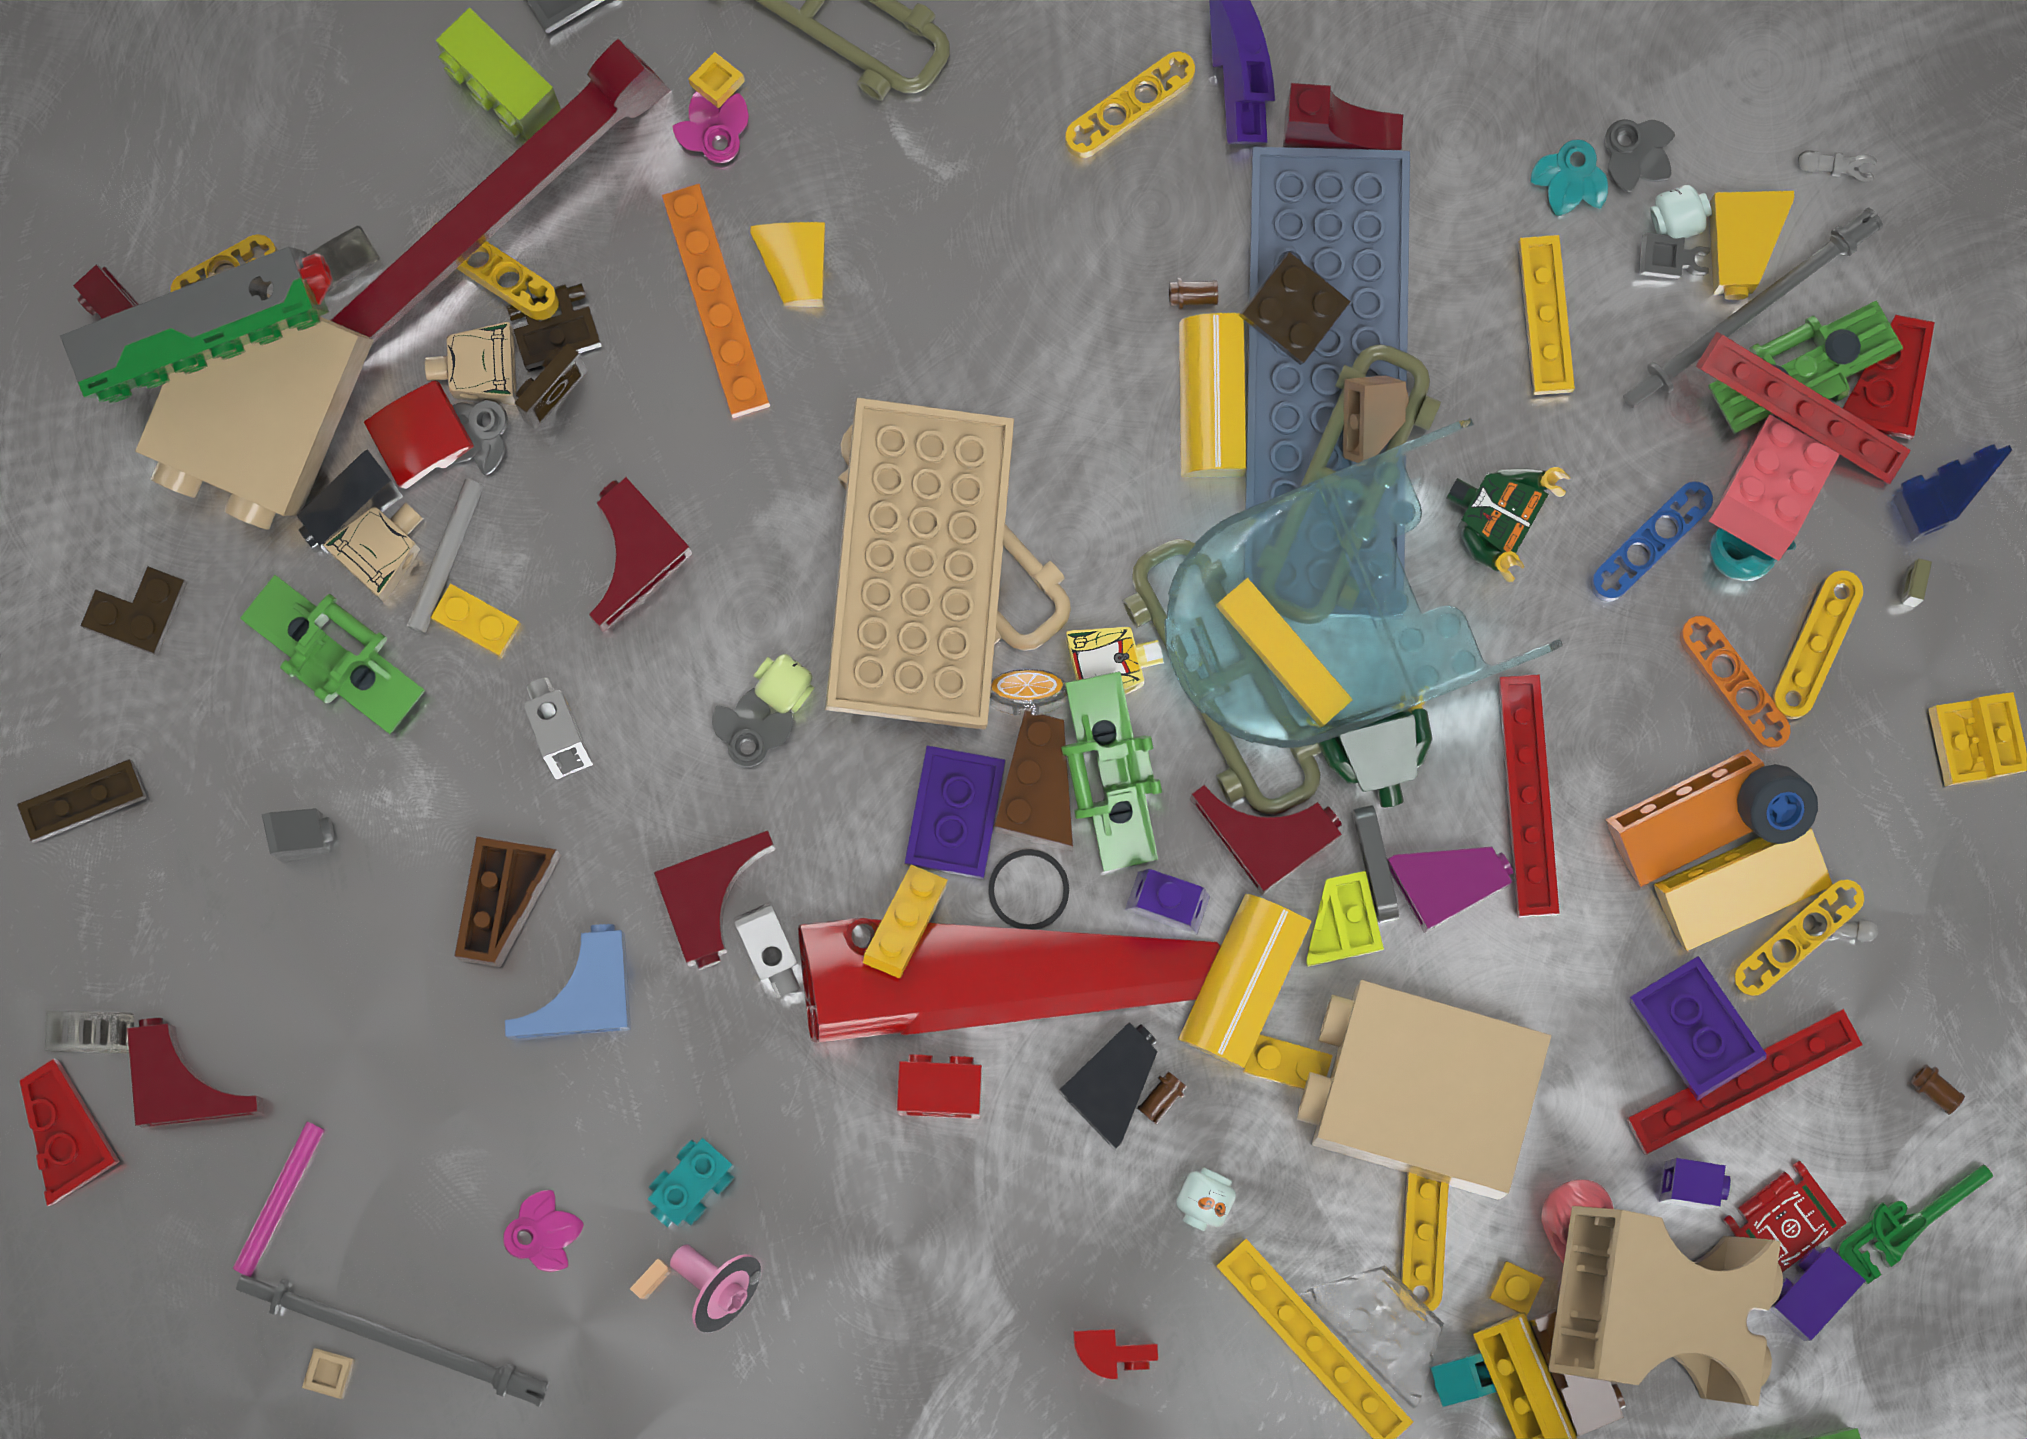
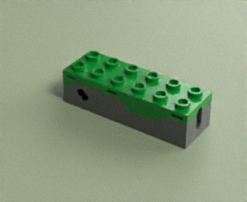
M288 246L62 334L60 338L83 397L98 399L99 403L109 401V404L133 396L131 392L133 388L146 386L147 389H152L170 382L168 375L174 372L180 373L184 371V374L187 375L208 367L206 362L208 359L221 357L222 360L241 355L246 352L244 345L259 342L260 345H265L283 338L281 331L285 329L297 328L298 331L318 325L321 323L319 316L329 313L324 297L333 282L329 266L322 255L314 253L308 256L306 251ZM270 284H273L272 295L268 298L267 288Z

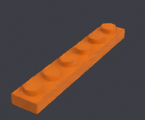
M700 184L663 194L662 198L732 418L770 407Z

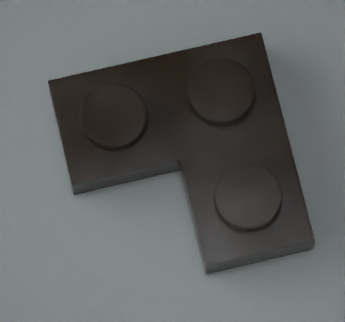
M147 566L133 603L95 589L80 626L91 632L158 656L187 582L184 579Z

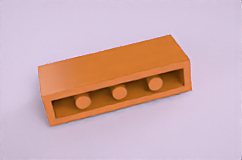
M1747 749L1606 819L1617 849L1636 882L1642 887L1752 832L1743 822L1738 812L1737 798L1741 785L1748 776L1765 766L1763 761Z

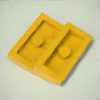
M2014 692L1983 696L1969 701L1936 705L1928 708L1945 786L1981 781L2027 771V750Z

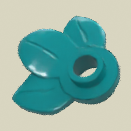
M1584 140L1568 141L1560 148L1557 154L1543 156L1535 164L1532 171L1531 183L1539 186H1549L1548 199L1556 216H1562L1572 211L1580 204L1582 199L1591 206L1600 209L1604 205L1608 194L1607 176L1596 166L1597 155L1594 148ZM1576 151L1581 152L1585 158L1583 165L1580 167H1574L1570 163V156Z

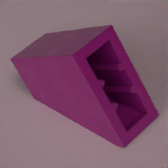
M1493 847L1398 854L1387 859L1390 874L1424 933L1494 895L1512 883L1509 875L1513 874V869L1502 852L1496 854Z

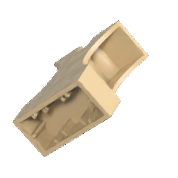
M1572 1206L1548 1372L1639 1386L1653 1368L1666 1359L1674 1357L1692 1377L1700 1398L1759 1406L1761 1387L1769 1378L1772 1357L1767 1346L1766 1337L1753 1334L1748 1330L1747 1317L1753 1309L1769 1310L1780 1296L1783 1286V1274L1778 1264L1781 1241L1723 1236L1711 1251L1692 1262L1676 1247L1661 1217L1619 1209Z

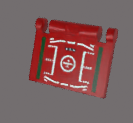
M1801 1161L1793 1165L1796 1173L1802 1178L1800 1182L1795 1184L1789 1174L1783 1172L1737 1208L1739 1214L1746 1221L1744 1225L1739 1227L1731 1215L1723 1219L1724 1224L1735 1237L1781 1241L1778 1264L1781 1267L1782 1273L1805 1256L1812 1248L1818 1246L1847 1223Z

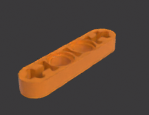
M1705 616L1690 618L1680 631V642L1683 648L1754 743L1765 750L1780 748L1789 739L1791 733L1790 724L1786 717L1778 710L1774 701L1718 626ZM1693 625L1698 630L1703 627L1707 629L1708 634L1704 638L1710 648L1716 642L1721 647L1714 650L1706 660L1701 656L1707 650L1705 645L1700 640L1693 643L1690 639L1693 633L1691 626ZM1724 656L1732 661L1734 671L1731 676L1722 678L1714 673L1712 662L1716 657ZM1748 688L1756 693L1758 703L1754 709L1745 710L1738 705L1736 695L1739 690ZM1764 706L1769 711L1762 716L1767 724L1771 726L1776 723L1780 727L1776 734L1779 739L1778 741L1773 737L1765 739L1762 736V732L1766 728L1760 719L1755 721L1754 724L1749 720V718L1757 715Z

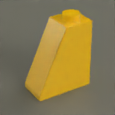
M1794 191L1714 193L1709 202L1712 210L1709 220L1713 295L1724 294V298L1727 300H1740L1748 298V294H1753L1761 281L1794 201Z

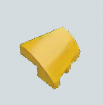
M789 222L751 226L750 233L752 239L760 251L764 264L777 287L784 306L824 307L825 222Z

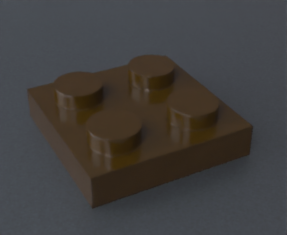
M1288 252L1239 316L1301 365L1305 363L1351 301L1291 252Z
M568 343L562 350L554 349L543 362L542 366L545 369L535 380L532 378L526 380L516 393L518 399L515 401V405L523 420L535 430L587 373L580 353Z

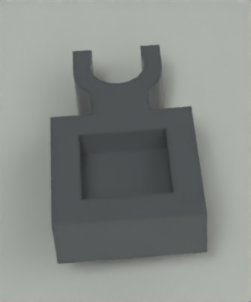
M1646 233L1642 235L1639 274L1678 279L1682 277V270L1684 268L1690 274L1704 276L1709 273V267L1698 266L1695 262V256H1706L1710 254L1711 248L1698 246L1691 250L1684 249V237L1676 239L1669 235Z

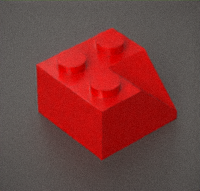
M909 1054L908 1062L899 1061L898 1114L901 1116L980 1119L982 1065H975L974 1057L949 1056V1063H933L932 1055Z

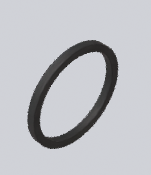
M1025 849L1007 855L994 868L989 881V899L992 908L1002 921L1017 929L1037 930L1052 924L1063 913L1069 898V881L1065 870L1055 858L1039 850ZM1022 856L1040 857L1051 863L1061 876L1063 882L1061 904L1052 916L1042 922L1034 924L1016 922L1007 917L996 902L994 893L996 878L1000 870L1015 858Z

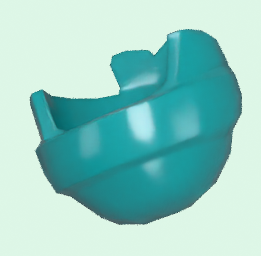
M1719 528L1712 536L1710 552L1713 563L1721 574L1734 580L1754 581L1765 576L1777 561L1722 528ZM1794 540L1787 550H1795L1797 546Z

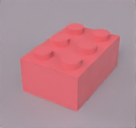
M1769 415L1749 446L1709 522L1779 561L1797 536L1839 453L1778 418Z

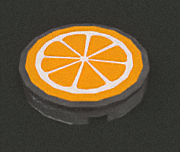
M1021 669L1004 672L991 679L989 705L999 712L1009 715H1021V709H1031V715L1050 713L1065 704L1067 696L1066 681L1058 674L1045 670Z

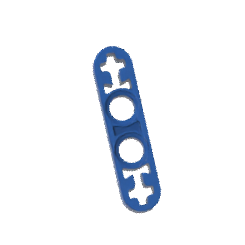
M1696 481L1682 486L1598 568L1591 580V587L1595 596L1607 602L1616 601L1622 597L1707 514L1713 504V495L1709 487ZM1688 492L1692 496L1699 493L1703 497L1700 501V505L1703 508L1692 507L1684 516L1685 519L1690 521L1686 524L1681 514L1677 511L1688 501L1685 493ZM1674 505L1677 511L1671 509L1670 506ZM1660 518H1670L1673 520L1677 527L1676 535L1672 538H1662L1659 536L1655 529L1656 521ZM1632 545L1645 547L1649 553L1648 562L1641 566L1632 564L1627 557L1628 548ZM1618 559L1624 570L1633 574L1634 577L1630 579L1626 572L1616 583L1618 591L1613 588L1605 591L1601 587L1604 582L1601 575L1612 576L1620 568V565L1614 563Z

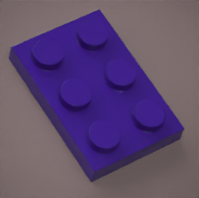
M926 746L905 865L910 866L912 864L919 868L984 879L1006 763L1005 759Z
M1699 956L1630 997L1631 1005L1697 1101L1766 1059V1052Z

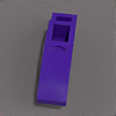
M1209 0L1213 67L1223 68L1227 144L1258 145L1268 143L1265 103L1275 101V90L1270 56L1258 16L1250 0Z

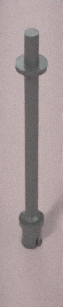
M1866 208L1863 213L1844 227L1837 226L1831 231L1829 243L1661 367L1655 362L1648 364L1647 369L1650 376L1623 395L1625 402L1631 408H1634L1659 388L1669 394L1674 389L1671 379L1701 358L1716 332L1728 338L1839 254L1851 256L1857 251V246L1883 228L1880 217L1875 215L1872 218L1871 215L1875 211L1871 208Z
M241 1275L237 1283L236 1290L270 1302V1314L276 1315L281 1307L287 1308L491 1383L493 1389L497 1390L496 1394L502 1397L509 1394L540 1407L546 1395L544 1392L548 1389V1381H542L515 1371L516 1366L507 1364L506 1367L495 1368L288 1292V1280L282 1279L278 1287H274Z

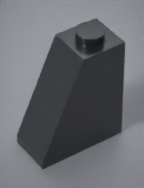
M367 449L297 514V517L303 523V526L298 531L312 549L319 544L327 554L328 551L323 545L369 509L377 507L383 512L403 496Z
M1129 1022L1059 1089V1093L1114 1150L1122 1144L1158 1052L1153 1047L1157 1040L1142 1024L1135 1028Z

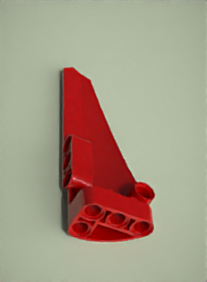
M853 918L801 924L798 926L808 1029L811 1041L816 1043L900 1033L901 1035L928 1033L1196 1000L1221 947L1218 942L928 923L901 978H897L863 963L864 954L882 920ZM863 924L870 931V940L867 945L860 948L852 941V931L857 925Z

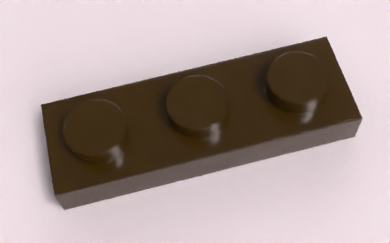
M128 759L18 803L17 806L30 841L36 843L146 799L147 796L134 762Z

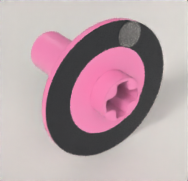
M688 1244L677 1249L670 1261L671 1268L700 1290L693 1308L692 1319L695 1327L704 1333L715 1332L725 1327L743 1311L754 1295L762 1274L759 1261L752 1255H739L727 1261L720 1268H717Z

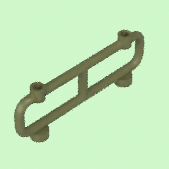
M755 0L865 70L857 81V85L867 95L879 101L885 98L891 87L903 93H918L925 90L935 80L950 55V43L946 34L932 23L936 15L928 7L917 3L911 10L897 0H867L901 21L912 33L924 36L934 44V53L920 74L913 78H907L814 20L813 17L825 0H806L800 10L784 0Z
M1380 344L1363 350L1354 361L1352 367L1344 364L1335 387L1342 389L1331 417L1274 547L1266 544L1257 564L1258 567L1264 569L1260 578L1259 591L1280 615L1295 622L1310 625L1320 623L1328 618L1336 605L1349 611L1352 610L1363 585V581L1349 576L1413 426L1416 425L1429 431L1441 404V401L1427 396L1430 385L1429 373L1424 364L1416 357L1392 346ZM1383 360L1410 372L1414 377V385L1409 395L1405 423L1390 439L1372 483L1369 486L1326 466L1344 425V379L1365 377L1373 362ZM1321 482L1361 499L1363 503L1319 604L1314 608L1307 609L1279 597L1275 592V583L1317 486Z
M1176 539L1166 542L1146 552L1137 560L1132 572V582L1136 593L1122 600L1125 610L1136 628L1152 621L1230 767L1216 775V780L1226 800L1231 804L1245 797L1254 809L1263 814L1276 815L1286 812L1307 801L1317 791L1320 785L1321 774L1314 756L1321 753L1320 747L1311 732L1304 735L1301 734L1262 659L1217 607L1216 609L1243 659L1202 680L1200 679L1148 581V572L1152 567L1176 555H1185L1191 560L1200 583L1207 590L1214 605L1227 595L1220 582L1227 578V574L1217 557L1208 560L1202 549L1190 540ZM1249 673L1252 674L1288 741L1293 757L1300 764L1305 775L1304 781L1299 787L1275 799L1264 797L1209 696L1213 691Z

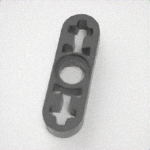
M1373 805L1353 809L1354 825L1377 920L1379 923L1399 919L1397 899L1375 808Z

